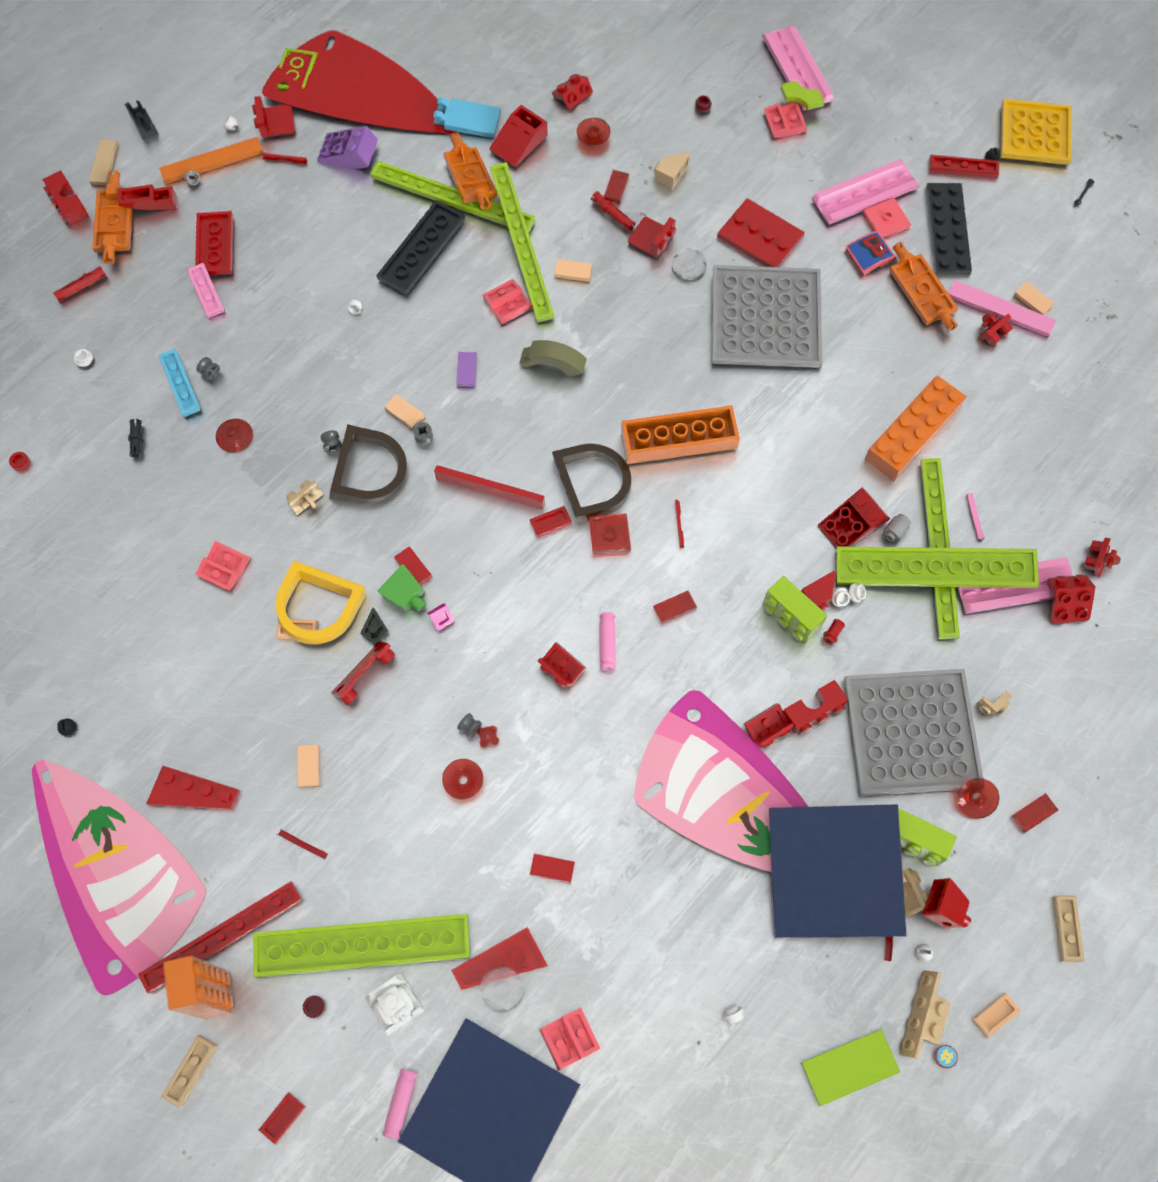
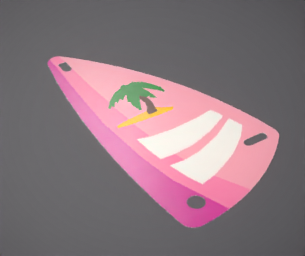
M698 690L687 692L670 709L655 730L639 767L634 799L638 806L688 839L723 856L768 872H772L769 808L809 807L783 773L726 713ZM692 708L698 709L701 713V718L696 722L690 721L687 717V712ZM657 782H661L663 788L652 798L646 799L644 793Z
M40 760L32 768V778L40 828L53 881L71 934L97 992L102 995H111L138 979L140 972L160 961L176 944L198 912L205 898L206 888L172 843L134 808L82 775L47 760ZM49 769L52 781L46 784L41 772ZM189 890L195 891L196 894L193 898L178 905L174 904L173 899L176 896ZM111 960H119L122 964L121 971L116 975L109 974L107 971L108 963Z

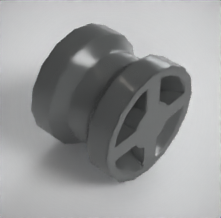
M204 357L197 364L196 370L199 374H204L206 379L213 380L219 374L220 366L217 363H212L210 358Z
M420 422L414 426L413 434L415 441L422 446L430 444L433 440L431 426L425 422Z
M326 431L320 436L326 453H334L341 449L342 444L338 440L339 433L337 431Z
M468 713L459 722L457 729L464 731L466 736L471 739L481 728L482 722L473 719V715Z

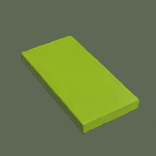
M882 1029L801 1062L819 1106H823L901 1072Z

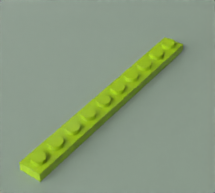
M377 161L370 173L371 178L507 226L502 206L499 203L490 201L491 207L487 210L485 207V210H482L478 201L463 203L457 188L381 161ZM522 212L528 232H530L535 222V216Z
M507 162L490 166L537 323L555 318Z
M941 458L921 459L929 548H950ZM933 587L939 639H959L960 631L955 587Z

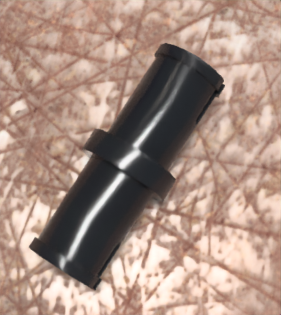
M131 419L129 421L130 434L128 435V441L130 442L129 456L135 458L136 451L137 458L142 456V421L136 419L135 426L134 419Z

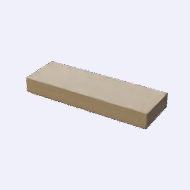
M99 140L89 179L91 185L106 186L108 184V173L112 171L118 148L117 140Z
M1053 896L1060 961L1083 962L1084 953L1076 896Z
M197 1035L161 1097L178 1108H182L218 1046Z

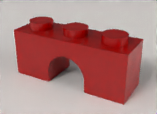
M61 170L42 179L45 184L43 189L48 197H53L50 200L56 209L60 208L58 213L63 221L67 220L70 226H73L90 217L76 194L68 197L74 191Z
M835 680L817 690L815 696L820 703L819 708H808L800 699L783 710L788 721L794 724V727L791 728L794 734L798 732L803 734L812 728L811 725L815 722L820 724L829 718L828 715L832 712L837 714L846 708L844 705L847 703L848 698Z

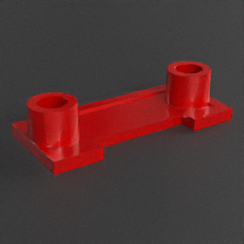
M380 641L331 693L338 697L345 705L350 704L357 696V692L352 689L354 686L352 683L376 658L383 665L390 662L395 656V653L390 649L391 645Z

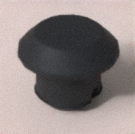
M996 147L990 148L985 153V159L999 161V149Z
M70 718L61 719L57 724L58 732L63 736L71 735L76 729L75 722Z

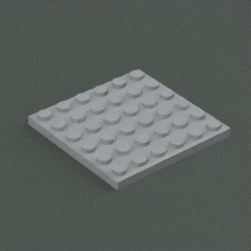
M713 265L712 364L821 368L820 269Z
M965 669L844 677L860 796L979 789L985 787Z

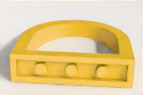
M293 560L276 597V613L280 626L287 635L302 643L322 644L330 642L341 636L350 627L366 597L365 586ZM300 580L349 598L344 611L336 622L321 630H305L291 622L286 614V607Z

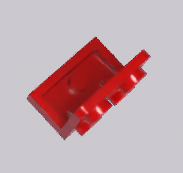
M261 96L254 97L255 104L252 105L253 114L256 115L254 125L256 129L259 128L261 138L295 132L291 105L286 104L264 108Z
M643 217L628 238V243L657 258L661 251H664L668 241L674 237L677 230L675 228L676 220L669 217L667 222L662 225L649 217Z
M1078 574L1076 576L1048 578L1047 585L1054 594L1051 621L1053 623L1088 621L1091 618L1096 586L1088 576Z

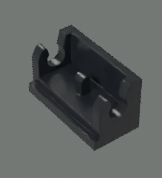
M136 100L138 105L136 108H132L129 102L125 104L142 140L159 134L140 101Z

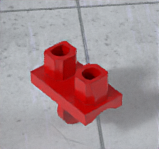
M986 313L982 317L983 323L981 326L988 328L978 336V339L980 341L985 339L991 346L1001 340V337L996 332L997 330L1004 336L1013 329L1008 321L1012 318L1009 313L996 320L997 314Z
M1105 537L1103 542L1092 540L1090 553L1099 555L1098 558L1087 556L1085 568L1095 571V576L1101 577L1105 563H1107L1106 568L1111 569L1113 565H1118L1121 561V558L1116 555V550H1111V553H1109L1111 538Z

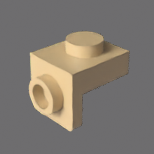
M1005 691L994 704L983 696L976 705L983 714L989 715L992 718L999 710L1002 713L1010 705L1008 700L1012 695Z

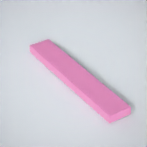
M954 280L948 293L953 300L992 315L995 313L998 318H1003L1009 313L1012 317L1008 320L1009 322L1049 337L1056 322L1055 319Z

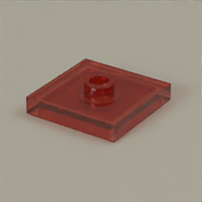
M627 513L589 517L593 554L631 551Z

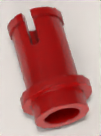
M834 619L829 629L823 633V640L830 645L836 643L838 635L845 627L844 622Z

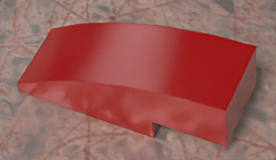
M153 184L118 189L119 206L141 210L177 209L176 193L172 186L154 188Z

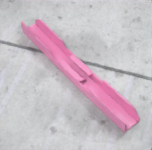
M969 493L966 495L976 537L979 541V539L985 538L973 493Z

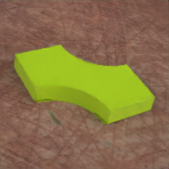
M797 81L781 84L780 86L786 102L800 103L806 110L824 106V100L819 89H806Z

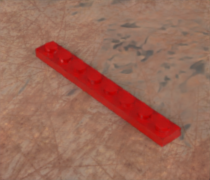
M290 881L140 972L138 976L146 992L150 994L166 984L163 962L188 956L204 961L301 902L302 898L293 882Z

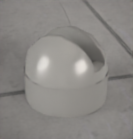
M190 170L185 173L184 179L190 185H197L200 181V176L196 171Z

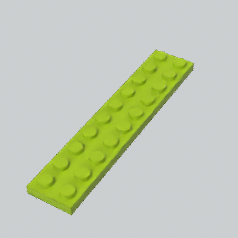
M837 547V585L851 586V584L857 583L863 586L1038 588L1037 549Z
M468 914L253 933V977L255 978L470 958Z

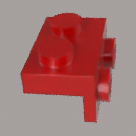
M573 74L566 82L559 84L551 93L554 99L564 101L566 108L570 110L590 95L593 90L587 76Z
M558 642L553 644L543 658L538 659V662L541 664L540 668L544 672L551 673L556 677L555 681L562 687L573 686L586 669L580 661Z
M778 703L743 723L751 739L760 747L771 745L775 738L787 735L790 729L794 727L793 722L788 721Z

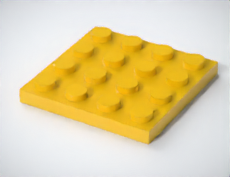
M1003 99L1000 158L1069 165L1072 161V106Z

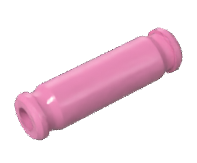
M604 612L599 616L601 619L599 623L600 669L612 671L616 668L614 664L616 661L615 615L610 612Z
M405 1069L400 1070V1076L397 1079L385 1121V1129L382 1132V1135L396 1140L400 1138L399 1133L402 1130L415 1084L414 1079L417 1077L416 1072Z

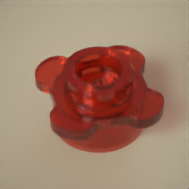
M495 726L478 729L477 734L480 736L479 744L481 747H486L490 744L497 745L499 743Z

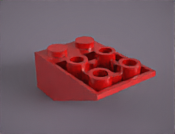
M520 105L508 117L491 144L489 151L515 168L548 136L547 121L523 105Z
M861 487L822 520L818 526L836 547H853L878 530L891 518L869 492Z

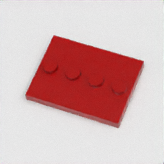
M746 198L719 230L717 237L766 267H780L804 237L805 232Z

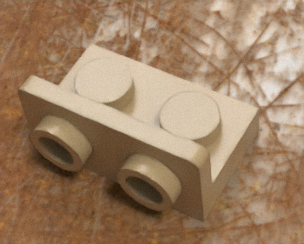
M911 868L902 871L907 880L903 882L905 918L923 911L928 898V893L925 890L923 891L919 884L921 879L918 873Z

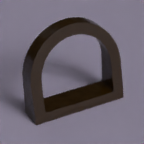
M347 424L329 499L372 504L392 496L402 485L407 469L406 456L400 444L383 432ZM352 441L379 445L391 452L397 463V474L387 486L374 491L341 486Z
M582 444L552 452L554 463L577 524L611 514L618 510L628 499L632 486L631 472L623 457L613 449L600 444ZM587 457H601L611 461L622 474L623 482L619 492L605 502L581 507L565 464Z

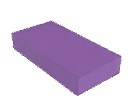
M458 352L457 387H475L477 352Z

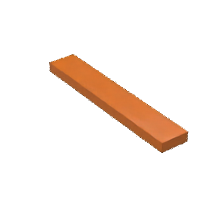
M257 136L159 167V170L166 185L184 179L187 171L192 170L200 174L260 155L264 152Z

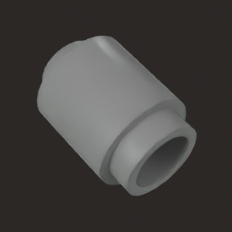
M903 514L894 516L883 529L885 539L889 542H899L910 528L911 522L909 518Z

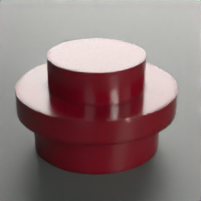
M699 96L695 101V108L698 111L707 112L711 109L712 102L708 96Z
M309 996L303 1003V1012L307 1017L317 1018L324 1012L325 1003L319 996Z

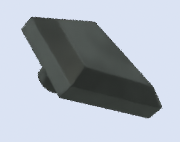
M372 608L360 634L376 646L386 636L388 630L375 608Z

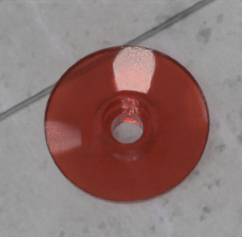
M587 118L580 122L577 127L578 139L587 146H600L609 139L611 133L608 123L600 118Z
M229 419L218 427L215 436L216 442L226 452H240L246 449L252 442L253 430L242 419Z
M457 759L445 768L442 776L443 787L455 799H469L475 796L483 785L482 770L472 760ZM466 778L467 782L465 784H461L460 779Z
M974 778L962 785L957 796L958 805L962 812L971 818L978 819L991 815L998 807L1000 799L996 786L984 778ZM979 793V797L974 799V794Z

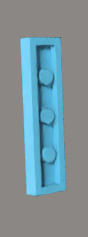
M176 348L158 355L183 417L201 411Z

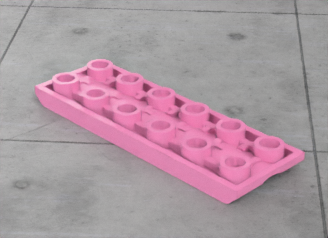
M795 25L762 34L787 83L797 81L806 89H819L824 104L833 101V94ZM799 103L802 111L806 110V108Z
M899 159L820 191L812 197V200L828 225L864 211V209L919 188V184L910 174L903 161Z
M1063 557L1039 561L1038 588L957 587L965 614L1054 599V594L1047 585L1048 578L1073 576L1068 558Z

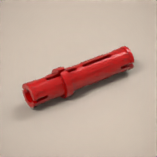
M599 191L593 193L591 201L596 203L602 212L609 214L628 232L634 229L636 223L613 205L610 199L607 200Z
M101 266L87 274L83 273V276L53 292L59 303L82 289L93 286V283L106 277L107 275Z

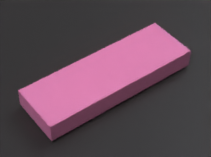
M204 263L187 269L207 317L212 318L225 312Z

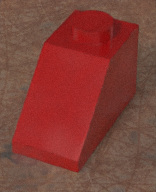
M832 571L801 589V592L822 611L829 607L828 604L832 598L836 572Z

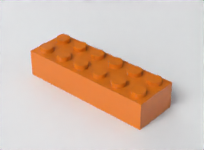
M936 375L868 449L865 460L895 481L962 407L967 396Z
M732 405L621 421V435L627 464L737 449L740 440Z
M193 956L163 962L168 1010L202 1019L231 1014L233 997L228 991V985L231 984L229 972Z

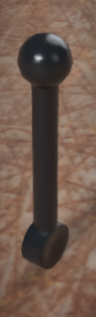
M1088 179L1085 189L1079 198L1074 201L1076 206L1081 204L1085 193L1090 186H1093V179Z

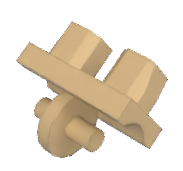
M305 480L301 484L299 492H290L286 495L287 503L296 515L309 506L314 510L316 508L314 502L324 495L314 480L311 482Z

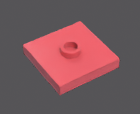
M895 198L863 211V215L873 231L878 230L883 238L909 229L911 226L910 221Z

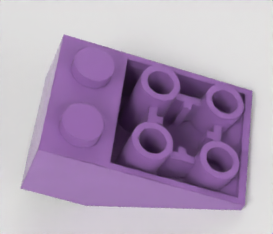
M367 126L327 133L317 161L352 169L369 167L378 139Z

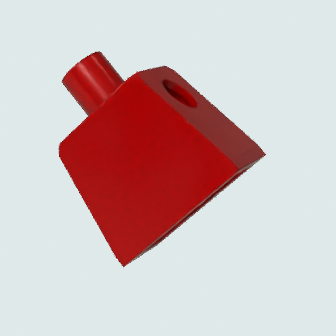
M951 878L934 879L922 915L947 929L965 928L971 923V918L966 914L970 904L969 899Z

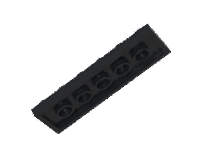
M927 183L926 195L935 275H970L972 266L962 183Z
M435 200L377 273V279L407 295L465 221V215Z

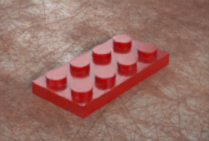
M232 211L197 213L195 266L204 263L209 275L232 274Z

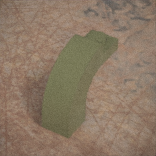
M549 340L532 341L531 347L523 348L519 364L523 367L537 364L551 365L570 377L583 374L587 358L568 345Z

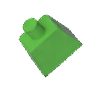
M403 564L377 590L383 597L405 611H408L413 606L420 612L427 604L420 598L425 590Z

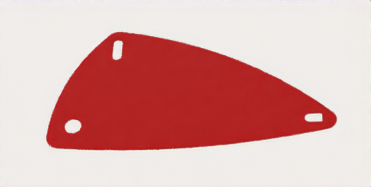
M336 30L322 33L297 48L298 50L318 53L304 88L302 85L313 55L291 52L285 58L282 67L280 68L279 64L262 88V94L266 98L332 117L405 130L445 134L456 133V131L446 130L444 127L434 124V112L438 110L439 106L437 104L438 98L418 79L377 50ZM329 37H335L331 49H325ZM295 57H300L303 59L304 64L300 68H294L291 66L290 61ZM295 59L292 61V65L294 66H300L302 64V61L299 59ZM290 70H296L299 73V77L296 80H294L297 77V73L289 72L287 74V72ZM281 82H286L289 87L285 91H280L277 89V85Z

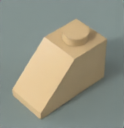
M685 152L664 157L654 168L655 181L673 189L689 166L690 153Z

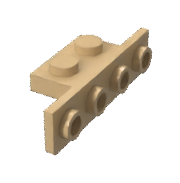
M923 970L900 1051V1055L918 1060L923 1039L932 1044L940 1045L951 1002L936 995L941 977L939 972Z

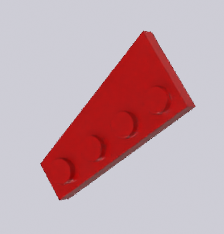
M162 765L146 804L148 806L159 805L166 807L233 810L240 790Z
M528 927L451 971L459 987L463 990L548 965Z

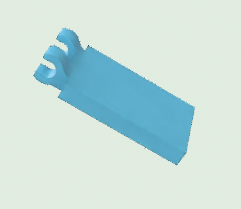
M443 97L438 98L437 104L439 106L438 110L434 112V124L444 125L446 130L488 138L495 137L501 114L500 107L453 98L449 102Z

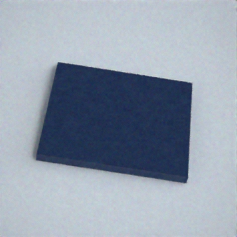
M898 804L769 808L775 938L907 937Z
M465 1018L401 1134L398 1143L463 1182H531L581 1084Z

